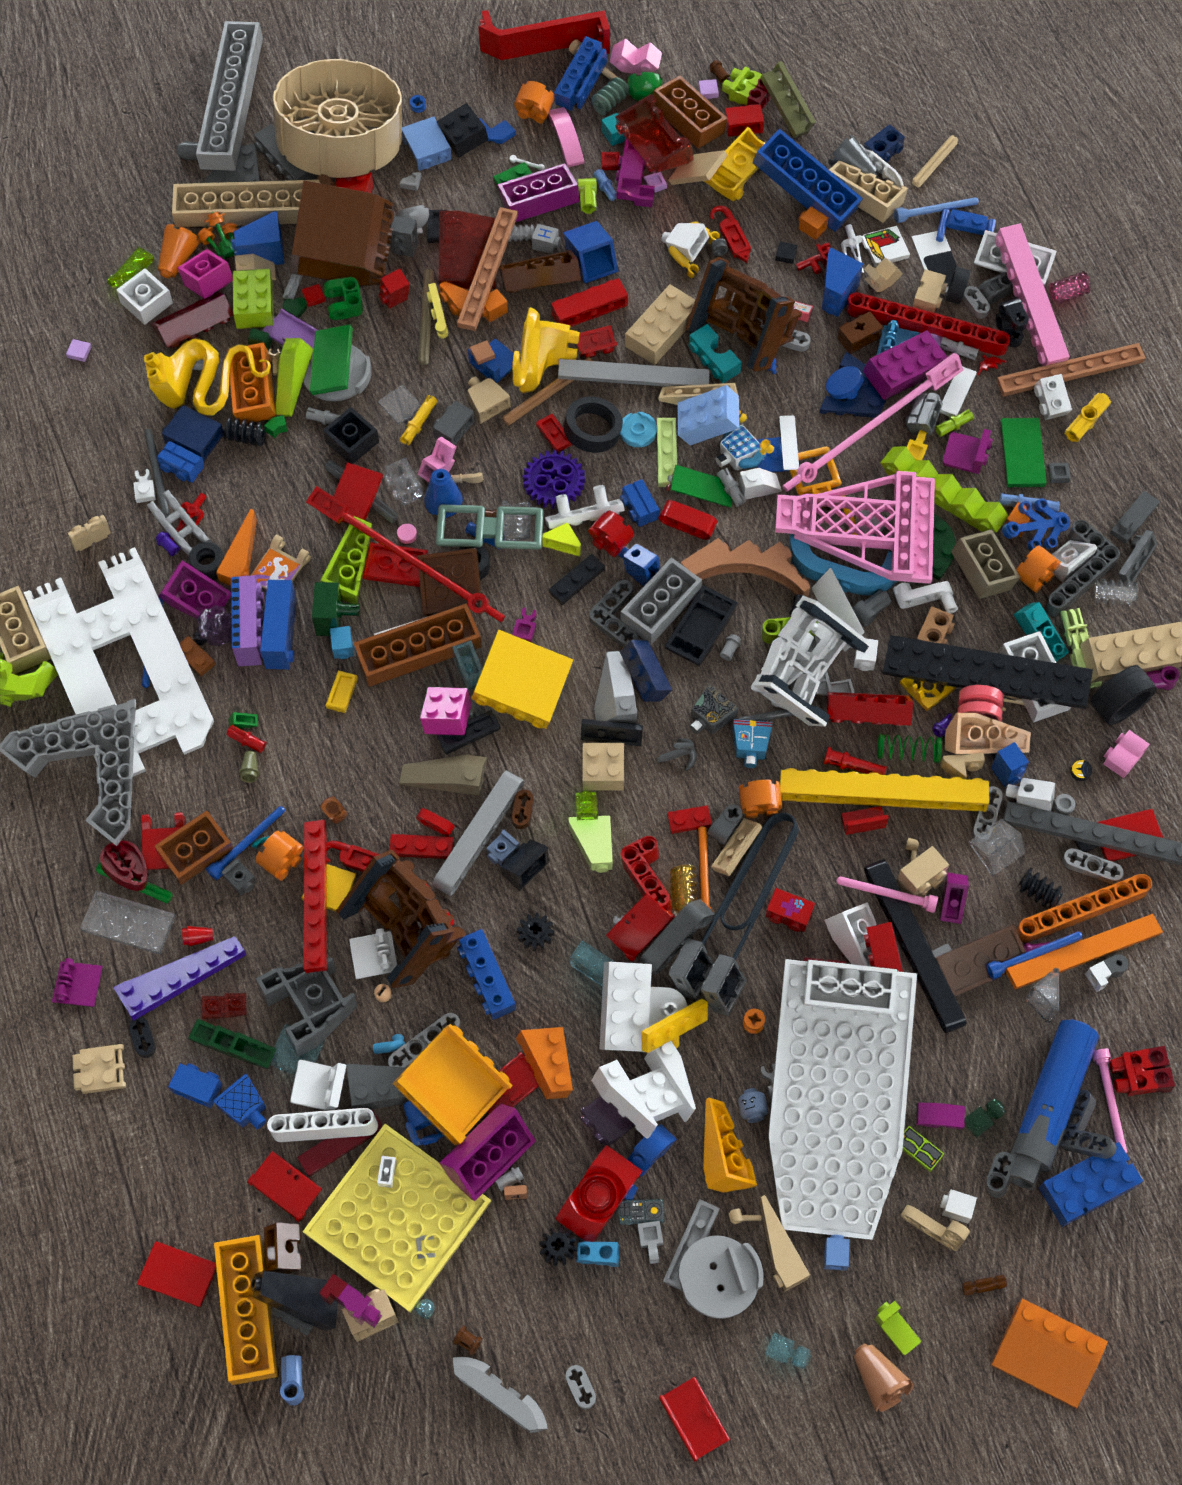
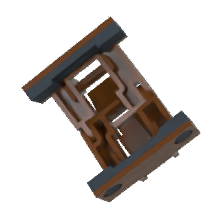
M721 257L709 261L686 330L693 333L709 322L732 334L736 333L738 337L754 348L747 367L754 372L770 369L779 347L792 342V334L802 312L794 309L795 301L789 296L782 297L772 288H768L767 284L728 267L730 261ZM719 287L726 288L725 296L716 299ZM734 306L737 312L728 309V307Z
M390 849L372 859L336 912L345 920L365 908L386 930L391 929V934L404 957V961L401 965H396L387 977V980L392 988L413 985L431 964L448 958L450 950L458 940L465 936V931L460 927H452L454 925V916L450 915L448 909H442L438 900L434 899L435 894L431 890L432 888L428 886V882L420 880L412 872L414 864L408 860L401 862L399 860L400 857ZM395 892H397L396 895L399 898V908L389 899ZM418 922L422 925V932L420 935L418 934V931L420 929L417 924Z

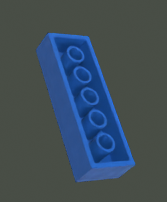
M781 129L757 151L752 162L805 208L809 209L812 206L829 217L827 226L834 232L857 210L863 199Z

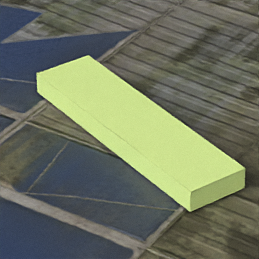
M657 418L658 487L670 486V479L674 473L675 465H677L676 418Z

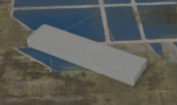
M699 1199L663 1283L682 1291L678 1279L680 1261L692 1244L708 1237L720 1208Z

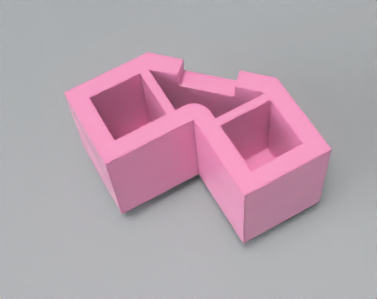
M624 39L613 45L609 62L621 72L641 75V72H654L659 68L662 52L652 43L637 49L627 39Z

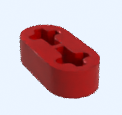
M421 808L416 816V819L421 824L447 837L450 836L455 828L450 821L425 808Z

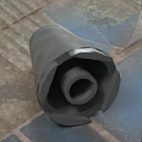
M849 135L850 140L846 138L833 153L834 159L828 160L831 166H834L838 161H842L861 169L862 173H872L876 175V178L878 177L877 167L853 135Z

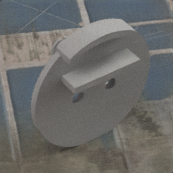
M351 345L348 389L314 396L326 401H342L362 393L371 378L372 371L369 356H365L361 350ZM313 353L303 381L305 387L309 392L311 384Z
M709 1236L696 1241L684 1253L679 1265L678 1279L687 1301L686 1303L705 1316L724 1319L740 1314L753 1302L757 1291L763 1286V1268L757 1253L749 1243L741 1244L725 1236ZM711 1263H714L716 1265L715 1270H712L710 1268ZM718 1285L723 1286V1292L717 1290Z

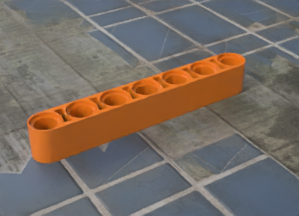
M1138 874L1023 919L1017 928V933L1021 942H1032L1137 901L1146 896L1152 887V880L1146 874ZM1136 884L1143 885L1144 889L1138 888ZM1117 891L1124 892L1126 896H1120ZM1098 898L1105 899L1107 904H1102ZM1080 905L1087 907L1088 911L1081 910ZM1060 913H1066L1069 919L1063 918ZM1041 920L1048 921L1051 926L1043 925ZM1022 928H1029L1032 933L1027 934Z

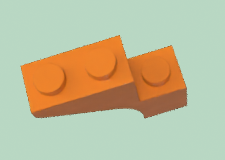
M448 282L439 284L440 299L443 303L446 302L451 313L459 318L469 291ZM498 289L489 293L481 315L489 323L508 313L507 300Z

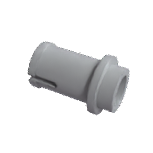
M730 634L726 638L727 642L720 653V657L727 661L732 660L737 647L741 645L740 637L734 634Z
M512 1167L511 1171L496 1180L501 1192L505 1186H512L517 1182L522 1183L521 1180L524 1177L519 1167L515 1169Z

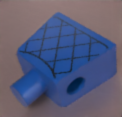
M635 544L631 549L624 547L618 554L624 560L626 572L643 587L661 569L659 556L638 544Z
M246 1073L213 1100L219 1110L242 1128L250 1122L257 1130L266 1123V1119L260 1114L265 1110L266 1106Z

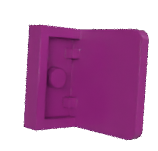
M984 429L981 439L952 432L949 436L942 461L943 465L979 474L982 465L986 466L989 455L985 454L986 449L990 450L993 439L990 438L991 430Z

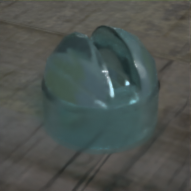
M428 1299L420 1301L415 1307V1311L427 1320L433 1315L435 1309L434 1303Z

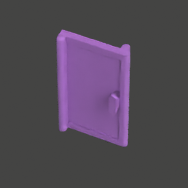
M280 309V313L274 318V326H266L262 331L269 333L273 340L284 345L286 338H301L314 349L315 331L317 329L289 312Z

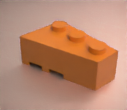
M563 1027L521 1030L516 1040L521 1045L525 1058L535 1073L534 1077L545 1099L567 1098L573 1088Z

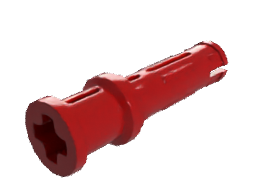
M831 747L827 748L823 761L825 765L829 763L839 766L842 770L848 768L865 774L878 773L885 775L887 766L849 756L848 752L841 753L832 750Z

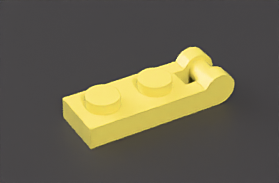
M436 283L428 284L430 291L426 292L429 303L433 302L434 306L431 309L433 320L437 319L435 329L438 337L444 339L448 336L449 332Z

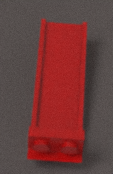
M604 10L509 29H497L492 24L489 11H481L482 19H479L480 26H478L480 51L499 60L569 48L574 40L577 39L582 43L586 36L602 42V49H606L607 54H610V26Z

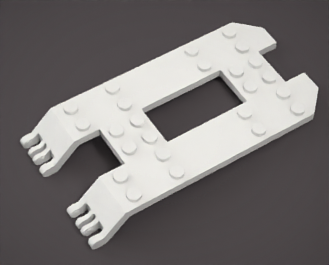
M135 547L129 549L130 555L133 558L129 561H126L124 553H119L122 561L121 564H118L115 555L111 557V561L115 565L114 567L107 569L108 566L104 560L98 562L114 599L85 611L76 613L61 577L55 579L58 590L52 592L50 583L44 584L48 594H44L42 587L38 586L36 589L41 597L33 599L34 597L30 590L24 592L75 714L88 711L93 712L99 708L117 705L93 650L131 635L159 697V701L136 710L133 777L146 771L139 753L177 738L185 755L204 746L206 736L214 723L209 708Z

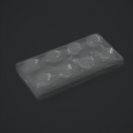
M95 891L80 930L161 955L176 915Z

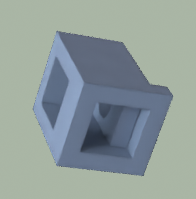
M503 830L487 847L488 859L492 863H498L501 866L507 857H512L517 853L516 850L519 847V842Z

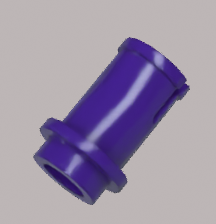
M161 532L156 536L157 544L162 546L170 556H174L179 552L180 547L173 542L168 533Z
M948 713L944 719L933 725L932 731L937 737L945 736L946 729L953 717L950 718L953 715L952 713Z

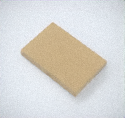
M722 150L686 155L668 181L671 185L708 181L725 160L727 154Z

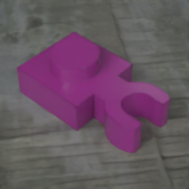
M523 608L521 611L522 620H516L512 635L532 643L536 629V623L533 622L537 617L536 610H533V614L528 616L526 615V608Z

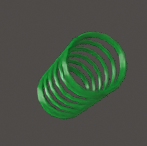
M879 734L878 759L883 758L886 736L889 745V759H892L895 740L898 736L901 761L903 760L906 741L909 737L912 762L914 761L916 745L920 738L922 761L925 762L927 746L931 739L934 763H940L942 754L941 737H937L935 744L934 739L929 737L924 750L921 736H918L913 749L912 739L908 735L905 738L902 749L901 738L898 734L894 737L892 748L889 735Z

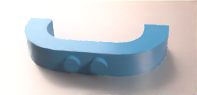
M790 534L789 549L792 553L791 561L801 574L817 582L831 568L843 592L866 596L873 595L879 590L887 591L898 582L873 572H862L821 559L811 551L809 544L795 539L794 534ZM888 551L886 559L881 566L889 571H892V552Z

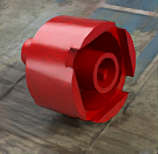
M610 510L606 513L604 512L588 530L594 539L592 541L593 545L599 550L603 548L614 558L633 539L634 531L629 524L626 527L622 523L624 519L620 515Z

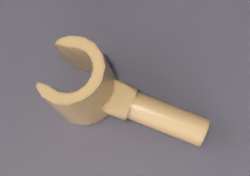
M271 349L268 351L273 364V375H277V364L280 358L279 349H277L278 352L276 354H272Z
M908 838L905 849L912 851L911 861H913L917 855L919 842Z
M740 1209L731 1210L729 1213L730 1221L733 1224H739L743 1221H761V1215H742Z

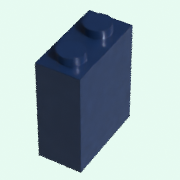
M183 405L179 411L175 412L171 422L164 427L162 436L165 444L171 441L202 457L204 462L223 437L224 431L222 424Z

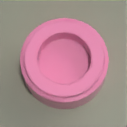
M403 524L398 528L397 536L400 542L410 544L416 540L417 531L413 525Z

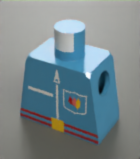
M734 719L732 731L735 754L737 758H745L744 766L746 768H755L757 766V759H765L773 722Z

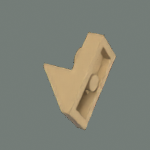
M984 753L943 756L940 767L952 777L966 779V770L977 771L982 769L985 762Z

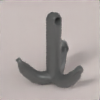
M679 738L673 746L676 750L664 753L656 758V761L660 763L689 754L690 758L685 769L687 771L695 764L697 753L694 749V743L690 739Z

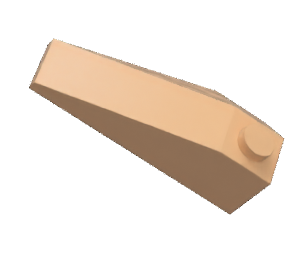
M956 713L946 729L945 750L954 754L997 753L999 750L1015 742L1022 753L1030 750L1031 732L978 713Z

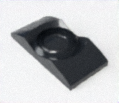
M703 585L666 643L665 649L700 666L711 652L721 632L727 626L738 602Z

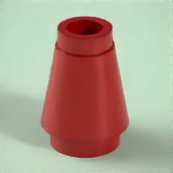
M194 926L182 928L183 945L190 947L213 941L212 928Z

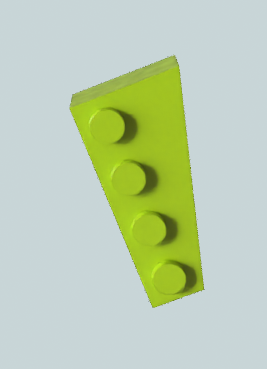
M354 516V518L372 529V523ZM349 524L320 582H338L342 600L351 604H357L371 537Z

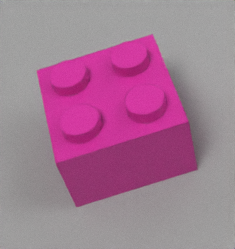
M208 249L177 267L184 286L204 299L212 296L213 293L226 287L233 281L228 262Z
M428 687L420 717L425 734H465L472 705L467 688Z

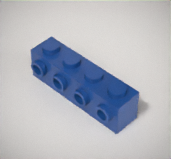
M481 929L464 936L459 940L460 946L457 947L461 959L465 958L468 963L465 968L469 977L473 976L476 981L473 986L477 995H482L484 999L482 1007L485 1014H490L492 1020L515 1011L516 1003L483 930Z

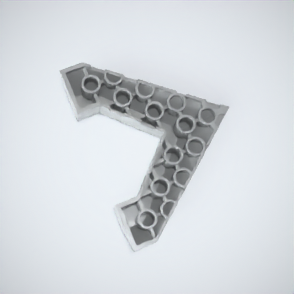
M135 699L129 700L127 703L99 708L97 711H88L61 718L56 722L35 725L26 730L13 731L1 742L0 752L35 778L48 762L96 755L98 764L96 768L97 784H99L98 805L85 821L116 846L130 830L136 713Z

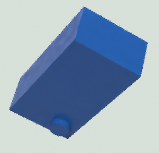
M268 580L261 641V655L266 669L290 670V664L294 662L292 643L297 598L292 580Z

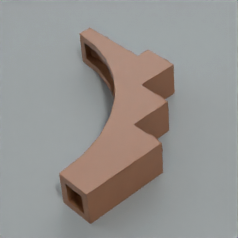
M717 538L681 562V565L702 580L719 574L734 572L751 573L779 582L790 589L795 595L800 594L809 597L810 585L805 578L802 579L796 567L791 564L792 553L781 542L761 553L760 548L756 544L753 545L750 540L731 551L725 542L723 543Z

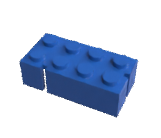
M1120 1142L1115 1143L1117 1149L1111 1158L1103 1159L1091 1156L1040 1185L1039 1190L1061 1227L1133 1190L1143 1182L1133 1163L1128 1165L1127 1162L1130 1158Z

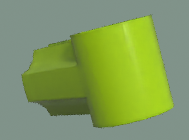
M596 178L578 179L581 211L585 212V214H592V212L596 211L597 207Z

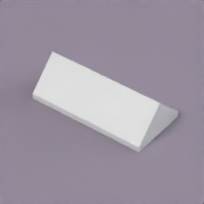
M985 230L974 265L1001 273L1007 272L1006 265L1001 260L1000 249L995 244L997 233ZM1028 243L1043 285H1045L1056 251Z

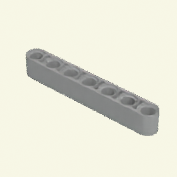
M507 770L502 774L436 874L432 887L448 896L454 894L514 802L516 794L522 789L525 782L523 779Z

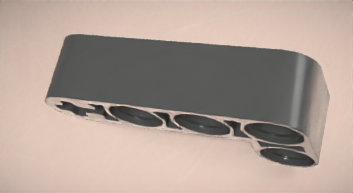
M701 899L689 902L645 951L640 961L643 964H652L651 973L657 975L680 951L686 940L690 939L698 929L706 927L715 918L716 914Z

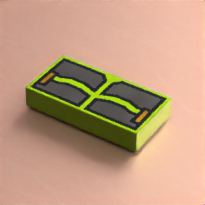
M910 1126L904 1131L903 1151L931 1172L944 1153Z

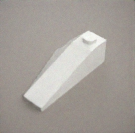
M868 902L825 919L833 941L849 962L853 965L870 966L868 955H872L871 947H866L864 935L868 934L866 927L875 926L876 921Z

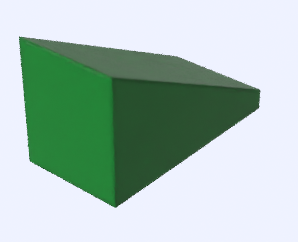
M233 712L228 718L229 727L231 725L239 729L258 727L257 714Z

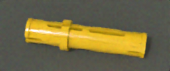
M427 395L414 418L407 423L406 430L399 438L404 445L407 443V446H409L416 434H419L422 430L423 423L437 404L435 397Z

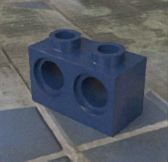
M889 124L865 142L864 148L873 151L887 163L892 156L899 154L903 150L905 136Z

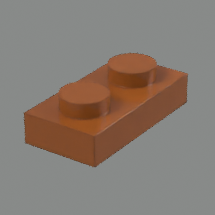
M189 636L179 643L189 666L200 677L216 665L215 661Z

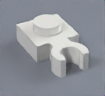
M146 469L145 476H140L138 470L135 471L138 481L134 483L136 502L156 500L154 482L150 480L149 470Z

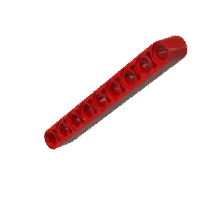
M852 293L848 298L846 311L855 318L861 314L864 315L871 312L881 325H888L891 320H895L901 329L919 332L920 334L928 330L930 334L945 337L956 342L962 341L964 345L996 356L1006 354L1010 343V336L1004 331L862 293Z

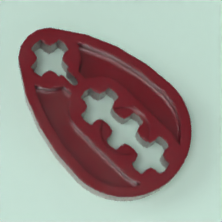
M121 840L117 846L112 842L106 845L100 854L101 868L104 873L124 888L133 891L145 889L147 886V867L139 848L135 844ZM112 851L119 852L120 859H124L127 867H123L122 861L117 860V855L114 852L112 853Z

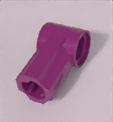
M1166 666L1162 670L1145 672L1157 689L1162 688L1164 690L1173 689L1180 676L1178 669L1174 666ZM1164 676H1170L1173 680H1167Z

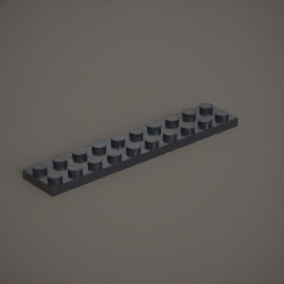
M890 635L883 667V675L958 688L971 685H987L999 689L1004 696L1085 710L1093 669L893 635Z

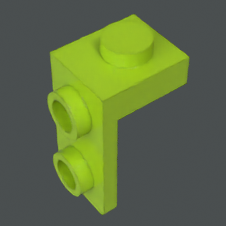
M896 1301L890 1305L888 1302H885L877 1309L879 1314L874 1320L902 1355L905 1356L919 1345L921 1340L898 1313L900 1306Z

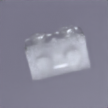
M505 500L502 501L501 506L531 507L532 505L528 501L510 505ZM504 514L503 538L506 541L530 539L531 515Z

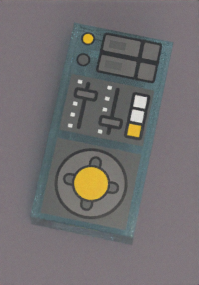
M663 1199L622 1201L619 1205L620 1225L655 1221L664 1223Z

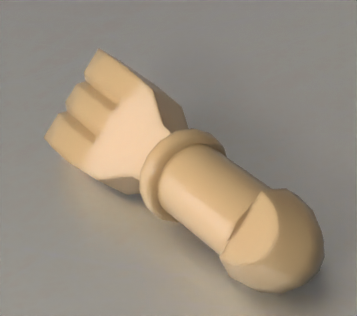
M480 472L451 475L455 483L466 481L475 484L484 480L483 474Z

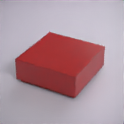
M601 152L602 170H620V167H618L619 152Z
M319 284L301 289L308 307L326 302Z

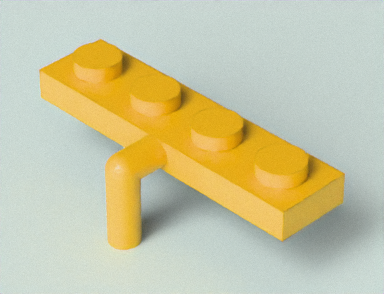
M700 999L641 1031L642 1051L649 1053L669 1041H672L675 1048H678L680 1035L708 1020V1002Z

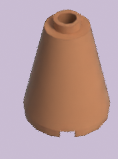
M863 1344L855 1350V1362L876 1412L878 1409L880 1412H883L898 1404L904 1392L907 1396L914 1388L912 1381L875 1346Z

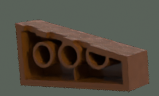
M571 250L499 266L503 288L506 292L509 291V293H515L521 289H533L540 286L581 280L578 259Z

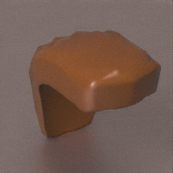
M334 796L324 799L320 805L321 810L334 824L340 823L348 816V812Z

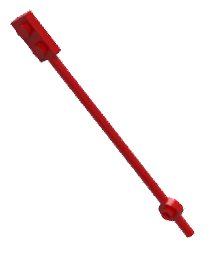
M318 486L315 487L307 499L306 503L338 524L343 519L467 600L470 610L474 613L482 614L485 612L499 622L504 620L505 615L489 606V600L482 593L471 594L348 514L347 511L350 507ZM478 601H482L481 607L476 606Z

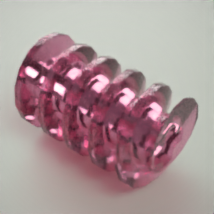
M1085 271L1078 272L1075 275L1064 277L1062 280L1049 283L1048 292L1053 301L1057 300L1059 304H1062L1064 300L1068 302L1070 298L1076 299L1077 295L1081 297L1084 293L1089 294L1090 280Z

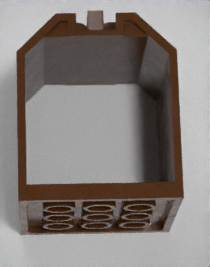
M303 180L290 273L328 281L353 277L358 281L359 286L379 285L380 279L375 278H382L385 275V263L383 262H387L390 246H386V244H390L393 228L389 226H391L394 218V211L388 209H392L393 203L373 193Z

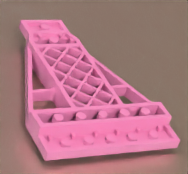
M897 471L894 475L820 494H804L800 496L778 495L775 532L794 534V538L889 580L931 584L935 478L916 477V472ZM891 483L894 484V501L867 499L868 489ZM863 491V498L842 497ZM830 507L832 510L825 514L820 508ZM840 509H850L852 512L845 515ZM869 510L871 514L865 517L859 511ZM816 512L822 517L818 521H816ZM880 512H889L891 515L885 519ZM835 513L841 518L837 523L830 518ZM854 515L861 520L856 525L850 520ZM876 517L881 523L874 526L869 520ZM824 521L831 526L826 531L820 526ZM846 523L851 529L844 532L839 526ZM864 524L870 529L866 534L859 529ZM883 526L890 531L885 536L879 531ZM832 545L859 547L861 549V558ZM865 548L891 550L892 571L866 561Z

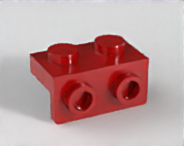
M611 325L581 332L577 344L579 356H585V359L595 357L596 353L602 351L603 354L614 352V348L618 346L617 342H615Z

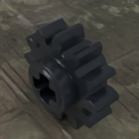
M536 912L535 918H531L527 914V921L520 920L522 927L517 928V933L521 934L518 937V941H525V949L532 945L533 951L536 950V946H540L544 950L545 942L547 944L552 943L550 937L554 936V930L551 929L553 922L546 923V915L540 919L539 914ZM537 929L538 934H533V930Z

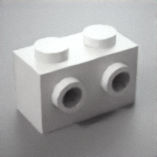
M1062 374L1042 378L1035 383L1034 392L1036 397L1039 398L1040 413L1044 415L1045 420L1067 415L1072 410Z

